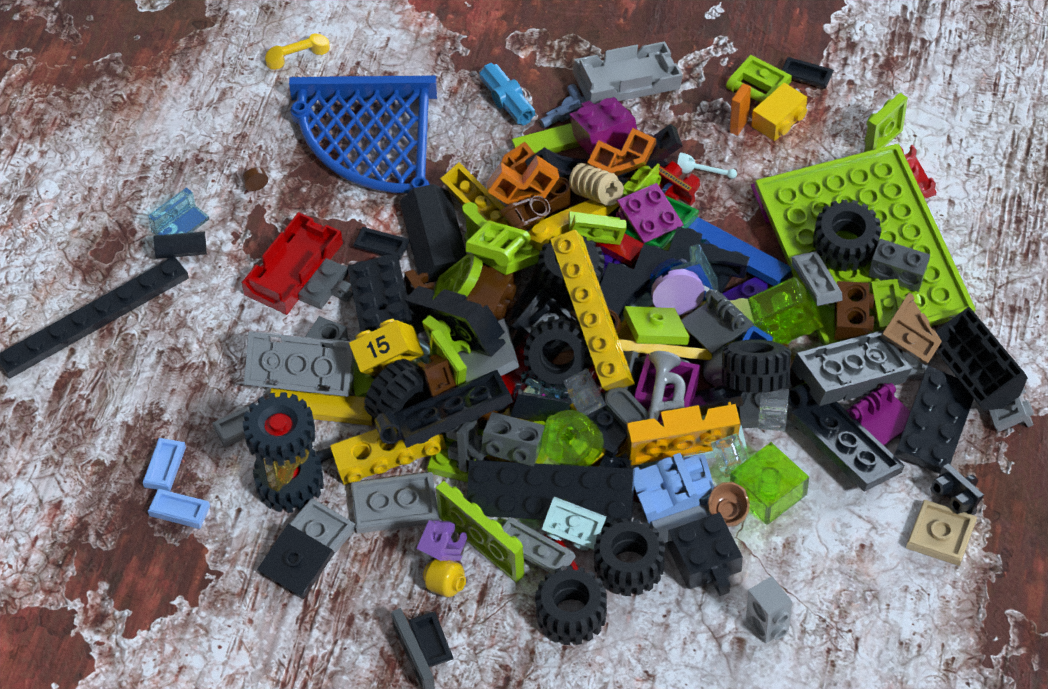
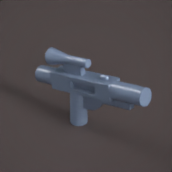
M575 84L567 87L570 96L563 100L562 106L547 112L546 117L539 120L542 128H546L558 121L563 122L569 119L570 113L578 111L581 108V103L586 102L585 97H581Z

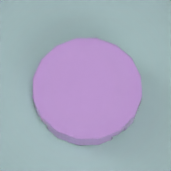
M686 269L669 271L668 275H665L663 278L661 275L656 279L652 286L651 297L655 307L675 308L678 315H684L692 312L701 304L704 299L705 290L697 274Z

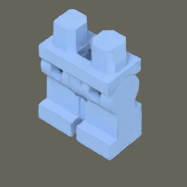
M677 453L673 457L662 459L657 464L641 470L639 467L633 468L635 469L634 490L649 524H651V521L699 506V499L712 492L706 476L694 481L690 477L703 472L698 455L682 458L681 453Z

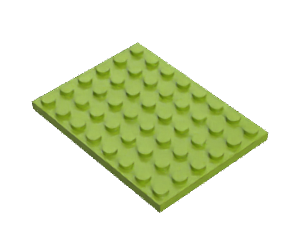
M899 143L755 181V188L787 263L791 267L793 277L823 346L842 341L834 340V302L820 306L815 304L792 265V257L815 252L816 248H813L812 242L819 212L822 213V209L826 205L830 207L831 202L834 201L841 203V200L847 199L851 203L853 200L858 201V204L861 206L863 203L866 204L868 210H873L876 213L875 218H879L881 222L880 239L931 255L919 292L899 286L901 297L907 296L908 293L920 295V311L926 315L930 327L950 321L967 307H970L975 313L976 308ZM848 231L836 232L843 239L852 240L858 238L855 234ZM868 261L867 265L863 268L858 266V269L854 271L851 268L841 271L840 267L833 269L830 267V263L825 264L836 284L837 281L869 283V293H872L871 282L881 281L869 276L872 261ZM873 303V309H869V316H874L873 332H868V334L879 332Z

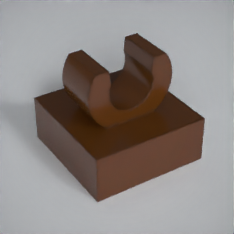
M414 269L404 272V284L409 295L418 286L434 290L433 282L423 284L428 282V273L417 275Z

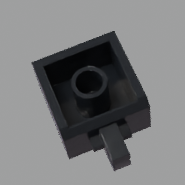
M719 512L668 530V549L687 588L693 589L712 583L719 596L730 593L729 588L731 584L728 577L742 571L743 556L721 513Z

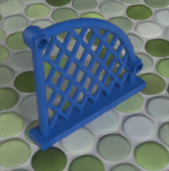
M436 75L289 78L291 100H297L290 109L292 120L299 124L309 148L326 167L353 183L378 191L408 194L413 188L430 185L428 180L425 179L429 99H437ZM415 99H419L418 116H415L409 108ZM318 100L323 108L316 115L311 107ZM338 100L343 108L335 115L331 106ZM357 100L362 108L355 115L350 107ZM375 100L382 106L376 114L370 109ZM395 100L401 105L396 114L389 108ZM386 111L391 120L384 127L379 118ZM327 112L332 120L325 127L320 119ZM347 112L352 120L344 127L339 119ZM367 112L371 120L364 127L359 119ZM404 112L411 118L405 126L399 121L400 116ZM418 121L417 140H414L408 130ZM395 123L400 132L393 139L388 130ZM336 124L341 132L334 139L329 131ZM356 124L361 132L353 139L348 131ZM376 124L380 132L373 139L368 131ZM315 125L322 131L316 138L311 131ZM324 136L330 142L325 151L319 145ZM345 136L350 144L342 151L338 143ZM365 136L370 144L362 151L358 142ZM383 136L390 143L384 151L377 144ZM405 136L409 144L402 151L397 143ZM414 146H417L416 165H413L406 156ZM354 148L359 157L352 164L347 155ZM374 148L379 156L371 163L367 155ZM394 148L399 156L392 163L388 159L387 154ZM333 149L339 154L336 161L328 155ZM383 160L388 169L381 176L376 167ZM403 160L408 169L401 176L396 167ZM344 161L345 164L348 166V169L343 167L340 163ZM364 161L368 169L363 175H360L356 167ZM416 170L415 178L410 184H404V181L412 171ZM373 173L377 180L368 177ZM393 173L399 183L386 182L385 180Z

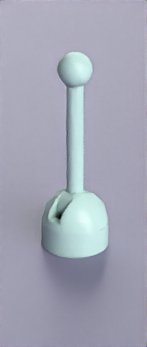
M685 153L679 154L677 164L682 168V174H688L695 168L727 175L730 179H734L737 176V172L734 169L723 170L696 164L692 156Z

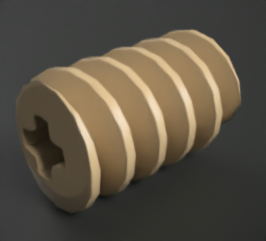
M580 163L573 168L570 174L569 182L572 191L584 198L612 206L623 195V184L614 173H609L606 170L595 168L586 163Z

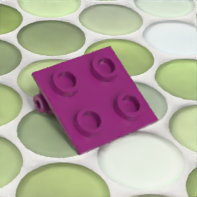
M657 183L617 200L620 208L616 212V217L620 218V220H626V222L629 221L643 243L677 229V226H684Z
M892 383L882 384L875 392H871L846 410L854 420H857L883 445H886L903 432L910 410L894 396L896 387Z

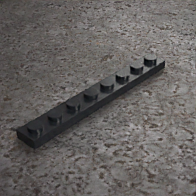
M173 256L0 353V368L9 379L189 279L188 272L176 257Z

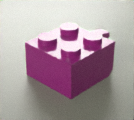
M615 97L603 99L597 104L590 100L581 103V108L578 111L570 113L573 135L579 145L590 156L598 140L622 150L632 128L637 130L635 117Z
M647 354L636 389L635 399L649 413L656 378V368L649 360V354ZM681 361L680 365L671 369L670 372L678 374L685 382L684 406L686 408L690 407L696 393L700 365ZM666 384L663 402L672 401L674 393L673 384ZM660 413L658 417V422L663 426V421Z

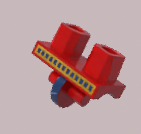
M673 161L664 168L660 166L659 175L661 176L659 187L664 195L677 201L681 199L691 206L695 202V193L700 187V179L693 174H689L684 180L680 179L679 176L682 174V168Z

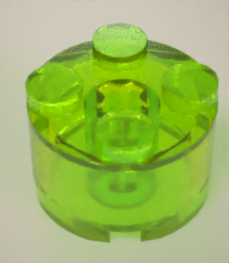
M565 410L548 417L542 436V446L548 457L558 465L591 466L596 458H599L604 445L603 435L598 426L585 414L576 410Z

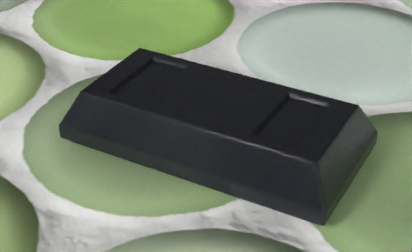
M787 57L782 71L792 75V81L820 89H826L834 72L833 69Z
M362 227L353 247L380 256L397 253L399 260H401L410 239Z
M435 611L408 620L429 668L454 659Z

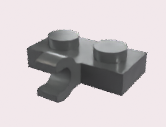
M326 258L299 292V300L318 309H322L332 295L348 302L353 295L352 292L348 291L351 284L344 281L349 274L348 267Z

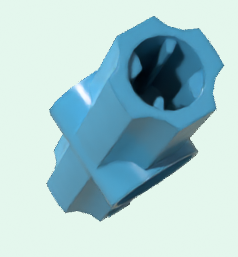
M489 63L485 65L482 71L479 72L481 81L491 91L496 106L499 109L504 108L517 124L524 126L530 123L531 119L535 116V109L523 96L519 83L515 79L510 80L497 64Z

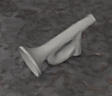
M653 351L648 357L656 368L649 419L655 418L657 421L659 414L663 411L685 408V382L681 376L670 372L671 369L680 365L681 359L677 355L666 351ZM671 383L674 385L672 401L663 402L665 386Z

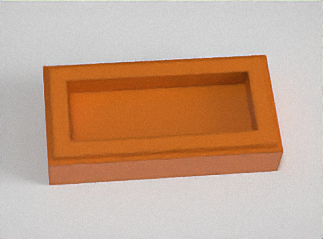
M744 83L739 87L731 100L730 133L737 136L749 120L751 86Z

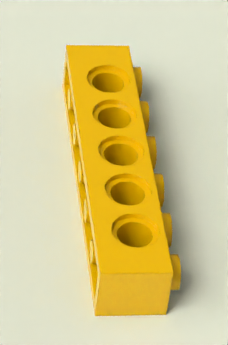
M574 229L550 239L602 388L608 392L613 388H625L635 384L583 237Z

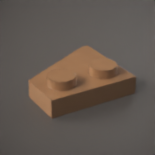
M908 293L880 337L924 365H927L942 341L936 331L930 327L926 315L921 313L914 302V296Z

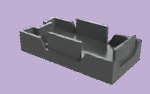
M883 330L798 352L791 365L792 370L800 381L804 380L810 387L809 393L818 406L875 392L879 383H892L894 386L905 383L912 370V367L896 346L880 337L884 332Z

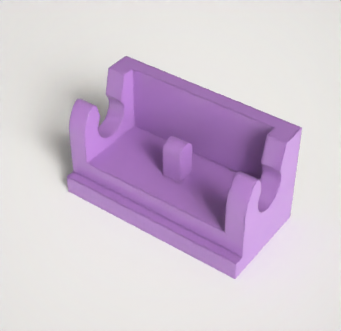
M429 520L416 549L440 561H461L463 556L461 552L466 543L467 534L462 532L459 541L454 542L451 536L456 524L450 521Z

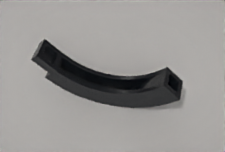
M669 124L652 136L656 138V145L646 164L651 169L657 163L664 168L669 164L667 157L683 147L678 131L672 124ZM544 147L525 162L528 168L537 155L558 168L559 177L566 178L569 181L573 168L580 163L588 164L589 159L561 156ZM638 169L618 175L617 177H632Z

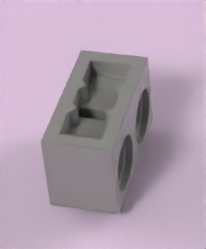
M771 576L748 590L746 620L765 644L773 639L778 640L784 637L790 626L792 600Z

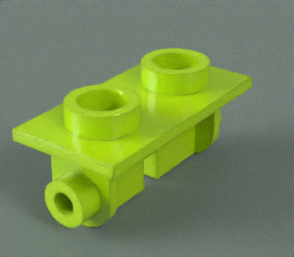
M657 163L653 169L649 166H641L631 177V181H628L623 186L624 191L621 198L655 183L659 185L661 181V176L659 175L660 164Z

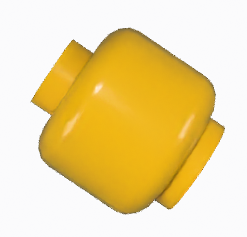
M434 559L424 568L423 580L425 581L426 588L433 593L451 598L465 587V571L458 562Z

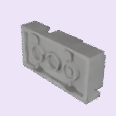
M665 41L644 45L638 52V45L605 51L604 60H601L598 55L574 59L573 75L586 101L590 100L594 104L606 98L615 97L618 101L680 89L683 74L677 63L674 64L671 52Z
M249 331L244 385L351 396L353 394V373L356 361L349 345L351 341ZM270 337L281 338L282 342L270 341ZM331 343L334 348L322 347V344ZM266 379L278 380V383H266ZM321 385H322V386H325V385H326V386H330V389H329V390H327V389H319V388H320Z

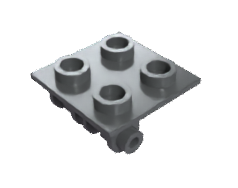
M710 289L705 294L707 303L681 321L685 329L713 354L754 326V323L718 290Z

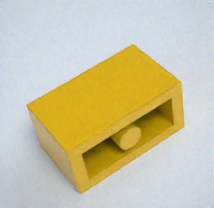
M783 83L753 110L752 127L771 140L776 141L781 135L787 134L794 123L801 121L807 113V96L788 84Z

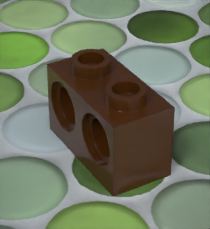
M837 281V285L842 292V301L834 302V340L844 341L873 332L874 316H869V309H873L874 294L869 293V283Z

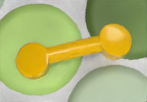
M314 33L307 39L283 47L273 46L265 55L266 66L273 70L280 69L285 64L284 56L311 48V51L316 55L326 54L330 50L329 40L324 35Z

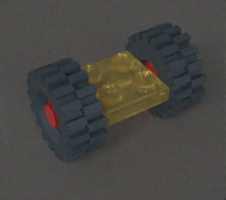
M281 392L280 397H275V393H270L269 399L265 400L262 396L258 398V405L252 403L249 406L250 412L246 411L244 414L243 430L249 452L256 456L253 477L261 502L265 501L266 506L270 509L275 505L277 512H282V509L286 508L287 513H293L294 507H298L299 511H301L304 504L311 500L313 496L319 498L321 495L320 489H323L324 486L320 458L318 455L316 456L315 450L312 449V442H315L316 439L314 419L311 408H307V402L303 399L299 402L297 395L292 394L291 398H288L286 392Z

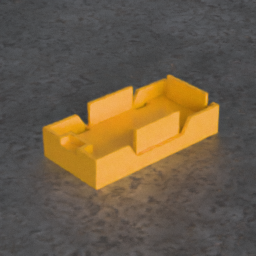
M728 402L727 406L708 409L704 420H702L699 405L661 412L664 427L655 418L627 423L626 432L628 437L625 448L628 459L632 460L631 466L660 461L673 457L677 453H681L683 457L737 447L741 424L736 404L731 405V402Z

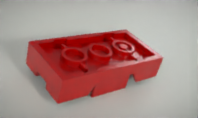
M298 212L284 229V232L278 235L262 255L263 264L261 266L255 265L241 282L244 295L287 315L298 302L299 292L326 258L331 260L342 246L341 231L329 225L324 227L315 223L313 218Z

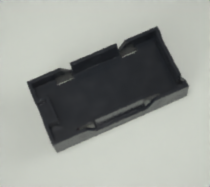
M418 286L405 299V302L423 328L422 321L429 315L437 321L443 320L451 329L450 335L452 340L467 342L472 351L492 357L506 344L504 339H499L505 331L488 305L482 307L479 303L465 300L467 298L466 295L443 289L432 299L435 293L434 290Z

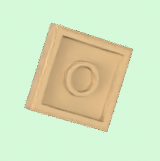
M924 499L908 539L906 549L960 566L974 530L977 516L965 512L956 514L949 507Z

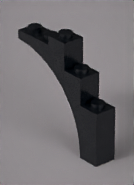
M677 226L669 251H665L658 246L643 244L635 268L631 269L624 264L609 262L600 287L607 307L613 310L621 320L624 316V307L632 306L644 294L652 290V286L657 278L661 275L663 278L665 275H668L669 271L685 269L700 264L705 274L727 275L744 279L750 257L737 251L721 249L714 244L701 243L702 233L696 232L691 228Z

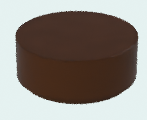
M254 167L243 174L242 182L248 191H258L266 186L268 176L263 168Z

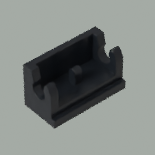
M515 383L511 394L513 403L509 404L510 417L544 421L545 423L563 426L571 405V398H568L569 392L563 391L559 399L523 392L521 390L522 383Z

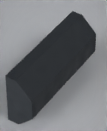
M432 184L413 188L400 200L418 275L428 273V282L426 283L437 281L441 274L467 255L450 192Z
M967 307L936 330L937 335L942 341L936 352L983 410L1003 409L1021 395L1028 379L1027 375L970 307Z

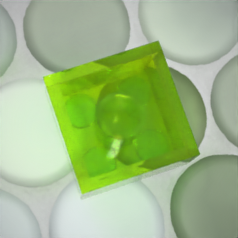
M796 277L748 298L754 324L762 331L774 337L773 342L789 344L792 340L811 334L823 327L818 306Z
M770 442L731 471L730 482H734L746 490L750 502V510L768 525L807 495L809 476Z

